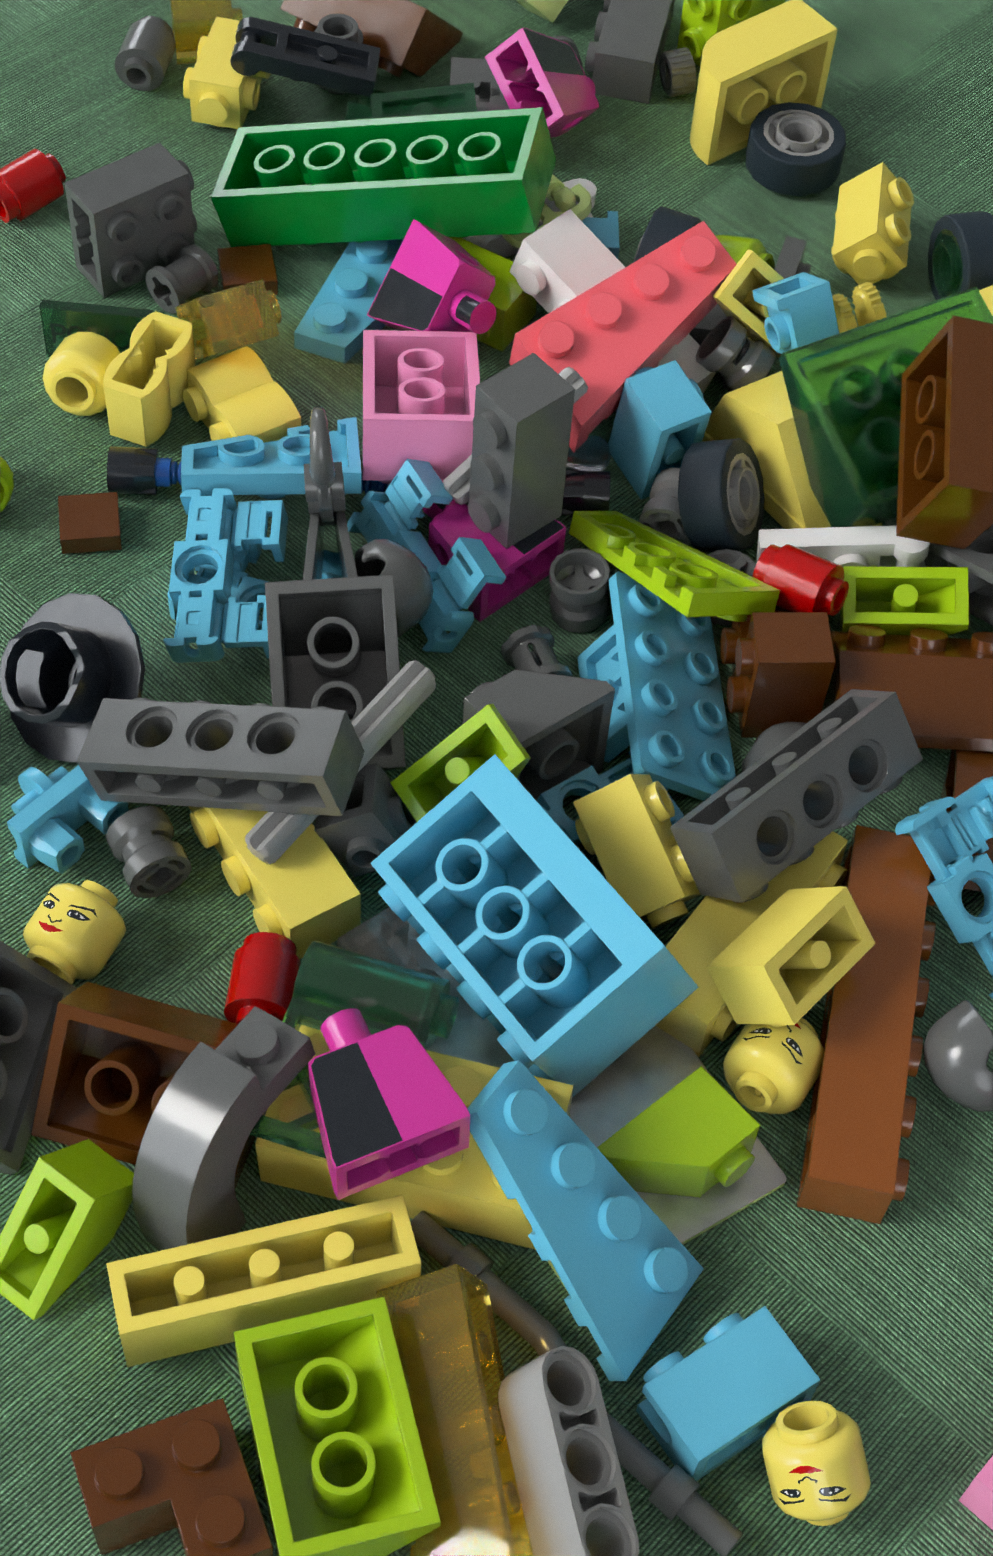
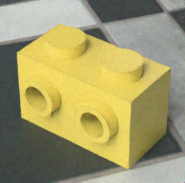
M846 886L788 889L706 968L736 1024H764L777 1028L785 1025H795L876 943Z

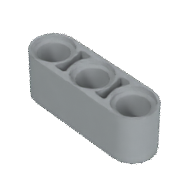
M566 1346L554 1348L509 1373L501 1382L498 1392L499 1409L533 1556H638V1534L597 1374L586 1356L575 1348Z

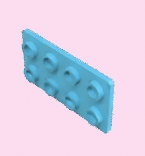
M617 571L608 580L614 624L577 657L580 678L607 681L615 689L604 761L609 763L630 745L634 774L650 775L653 782L659 781L666 788L705 801L736 777L711 618H687L630 576Z

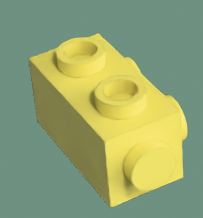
M216 17L208 37L202 36L200 38L197 61L194 68H187L183 81V96L186 99H190L191 119L194 122L211 124L221 128L238 129V127L243 126L249 110L255 111L258 106L262 78L268 79L271 73L259 71L255 75L244 76L232 68L230 59L233 47L237 44L235 35L239 20Z
M883 162L839 186L837 211L835 212L834 242L831 253L837 268L844 274L848 273L858 285L865 282H872L874 284L882 279H889L895 276L901 269L907 267L908 246L911 240V207L914 204V197L908 183L901 177L896 178Z
M629 774L573 802L580 817L575 821V827L582 845L589 854H596L606 876L605 879L642 921L648 919L652 929L689 913L684 902L701 894L670 829L672 826L670 818L675 816V810L668 792L659 781L653 782L650 775Z

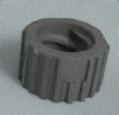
M686 47L664 51L660 55V80L663 90L669 97L689 94L696 89L695 63L691 52Z

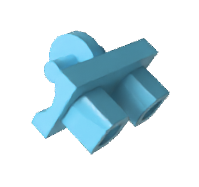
M79 765L70 772L60 766L49 776H46L35 767H29L18 776V782L25 795L11 805L16 815L7 821L8 829L17 844V849L14 850L15 858L28 869L37 861H40L58 873L63 874L80 859L85 851L83 838L75 830L86 821H89L103 834H106L109 826L118 817L129 811L128 802L101 801Z

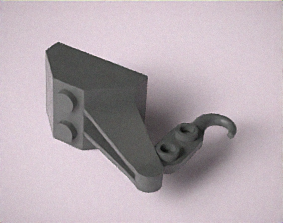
M316 406L312 409L310 417V464H304L306 502H308L310 521L303 580L265 582L272 706L311 709L324 706L335 710H346L352 722L400 671L394 575L357 576L345 517L346 507L342 462H333L326 412L323 407ZM335 525L342 578L322 579L324 553L323 526ZM403 725L364 767L378 763L384 771L406 770Z

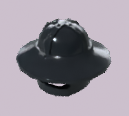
M69 593L44 603L23 625L21 631L9 640L1 657L0 664L2 697L10 709L11 719L26 744L47 759L77 763L78 756L103 698L132 700L142 697L145 665L139 636L125 613L101 596Z

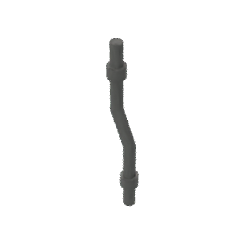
M421 1211L411 1221V1226L416 1243L445 1268L443 1277L464 1296L472 1292L536 1350L538 1356L560 1346L567 1347L557 1328L491 1270L494 1264L493 1261L476 1246L469 1243L464 1247L425 1211ZM607 1412L619 1463L651 1492L648 1501L670 1521L678 1516L721 1556H727L744 1533L697 1492L700 1484L678 1464L672 1469L668 1467Z

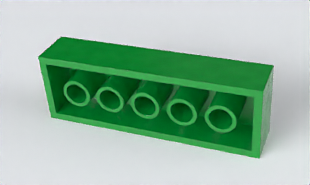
M543 107L238 127L210 198L231 247L271 244V246L315 245L318 243H363L378 240H398L405 238L413 219L447 237L464 238L499 234L519 235L522 233H534L538 229L556 157Z

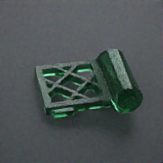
M315 940L309 945L302 959L295 981L293 997L282 1022L299 1031L301 1025L320 1030L322 1023L331 1015L341 1010L355 1008L360 1010L371 1035L396 1025H405L410 1028L427 1052V1049L434 1043L436 1036L445 1039L449 1037L456 1019L459 998L449 995L450 980ZM307 1063L283 1091L300 1085L313 1112L289 1123L262 1115L250 1135L326 1159L321 1134L311 1131L319 1126L310 1090Z

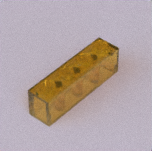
M454 1264L376 1291L377 1298L385 1297L441 1521L439 1528L416 1540V1543L411 1547L410 1556H533L499 1409L498 1392L505 1376L487 1284L460 1265Z

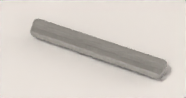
M413 660L408 662L351 722L365 751L358 772L436 689L435 675L419 661ZM267 812L246 834L245 842L247 848L266 864L275 863L319 815Z

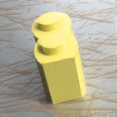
M155 311L143 318L134 328L130 337V348L115 357L104 374L103 385L110 435L147 447L165 433L171 421L172 408L184 401L183 390L188 388L187 369L196 366L192 322Z
M242 347L187 369L188 388L183 390V400L192 419L196 422L202 420L208 427L211 441L252 435L260 438L263 442H270L287 436V428L301 426V416L287 392L277 382L273 381L263 361L250 347Z

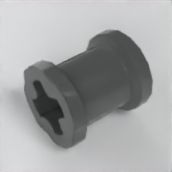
M189 244L181 250L180 258L166 267L155 266L146 273L145 280L155 302L164 311L177 313L185 306L187 298L200 290L209 292L218 285V270L206 251L196 244Z
M538 625L523 627L512 633L501 646V655L507 665L513 666L517 670L573 677L569 668L559 663L552 649L555 639L548 627H540ZM529 644L533 645V651L531 652L528 648Z

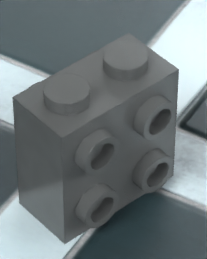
M160 142L65 182L76 267L103 298L145 280L146 273L155 266L166 267L180 258V252L189 244H195L194 233L197 232V221L192 211L191 191L194 190L192 174L185 162L180 159L176 160Z

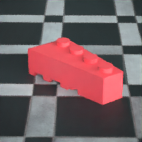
M704 220L515 333L509 361L510 365L535 353L558 374L566 367L573 368L580 374L588 386L587 392L573 405L569 447L573 453L588 439L589 434L603 419L606 420L618 408L625 380L634 376L639 369L657 367L659 361L675 344L678 345L718 304L713 295L737 264Z

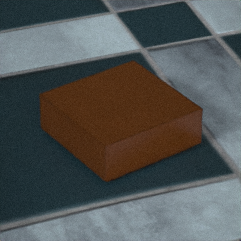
M271 244L217 249L224 300L278 295V280Z
M117 492L58 496L62 554L122 550Z

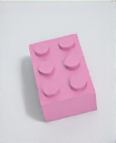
M363 330L362 480L390 484L406 459L429 462L443 482L448 475L472 454L476 385L480 384L476 333Z

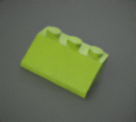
M385 1297L233 1332L237 1364L277 1556H387L440 1527L441 1521Z

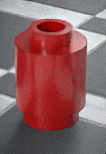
M32 149L0 168V219L3 222L8 223L15 218L22 221L63 196L64 187L62 183L66 181V176L62 166L52 154L47 153L45 155L38 149Z
M774 544L768 546L759 557L752 576L779 589L780 593L776 606L790 612H827L828 615L834 616L842 608L849 590V584L844 580V569L841 565L790 544H786L783 547Z
M257 932L250 934L244 939L243 946L238 948L234 954L224 1007V1016L229 1022L239 1024L256 1006L290 1026L292 1024L301 970V961L296 955L297 947L292 940L272 932Z

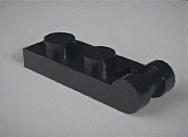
M255 17L243 18L239 22L235 35L237 44L233 47L230 59L231 66L237 73L251 76L262 71L287 77L295 81H304L337 89L345 93H354L372 98L381 48Z

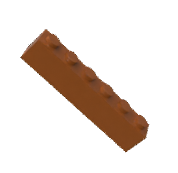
M856 825L844 861V868L848 871L841 886H846L876 944L826 993L820 1033V1042L824 1048V1055L820 1074L813 1085L796 1207L881 1224L891 1201L902 1202L909 1177L910 1161L909 1159L899 1158L901 1137H910L916 1113V1097L905 1094L907 1077H916L923 1049V1037L912 1035L914 1017H923L929 993V979L919 977L920 960H929L934 943L936 924L935 922L925 921L927 905H935V901L927 889V886L935 881V877L910 835H896L895 832Z

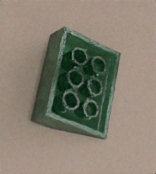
M977 287L783 352L780 356L779 361L810 486L831 527L873 526L897 517L902 373L953 315L993 324V316Z

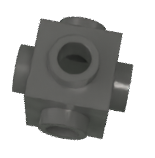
M378 763L363 767L357 773L343 817L319 815L315 822L314 831L320 838H323L334 856L342 862L354 878L376 871L370 863L417 823L391 785V779Z

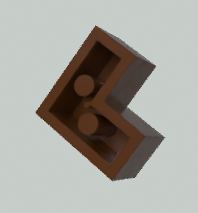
M776 606L775 612H752V615H747L746 621H733L732 628H723L721 635L722 663L732 664L733 676L729 677L727 684V706L729 713H738L741 738H758L763 731L772 725L783 722L808 723L821 713L835 666L827 612H790Z
M223 1398L70 1452L101 1556L174 1528L178 1530L185 1556H273L268 1532Z

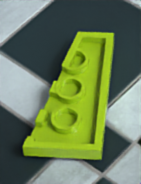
M574 511L569 530L570 535L589 547V550L600 554L608 562L687 618L717 616L729 621L744 622L747 619V615H752V612H775L780 590L618 511Z

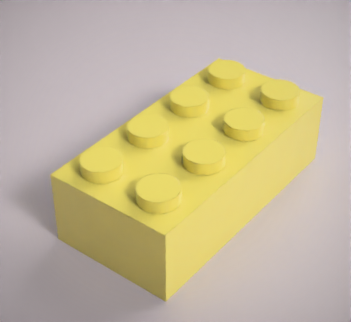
M298 1019L295 1029L310 1038L315 1051L313 1058L329 1052L330 1050L320 1030L321 1024ZM426 1050L467 1108L500 1069L499 1067ZM307 1063L266 1111L255 1143L260 1179L263 1182L338 1200L333 1190L313 1105ZM534 1076L570 1117L573 1085ZM471 1133L469 1148L339 1200L360 1205L403 1195L408 1215L411 1219H414L421 1211H425L443 1227L536 1250L528 1237V1234L533 1231L517 1200L507 1199Z

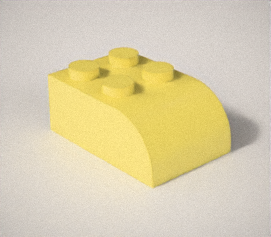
M789 0L713 35L706 42L702 52L690 131V144L695 154L708 166L747 147L751 123L759 112L772 105L792 102L821 108L838 29L803 0Z

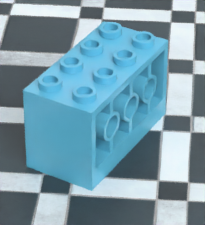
M495 754L370 863L386 882L378 890L379 895L403 922L408 921L420 935L416 940L442 970L447 969L460 984L456 989L469 1006L483 1020L487 1018L501 1034L497 1040L513 1060H520L533 1076L573 1085V1097L699 988L664 944Z

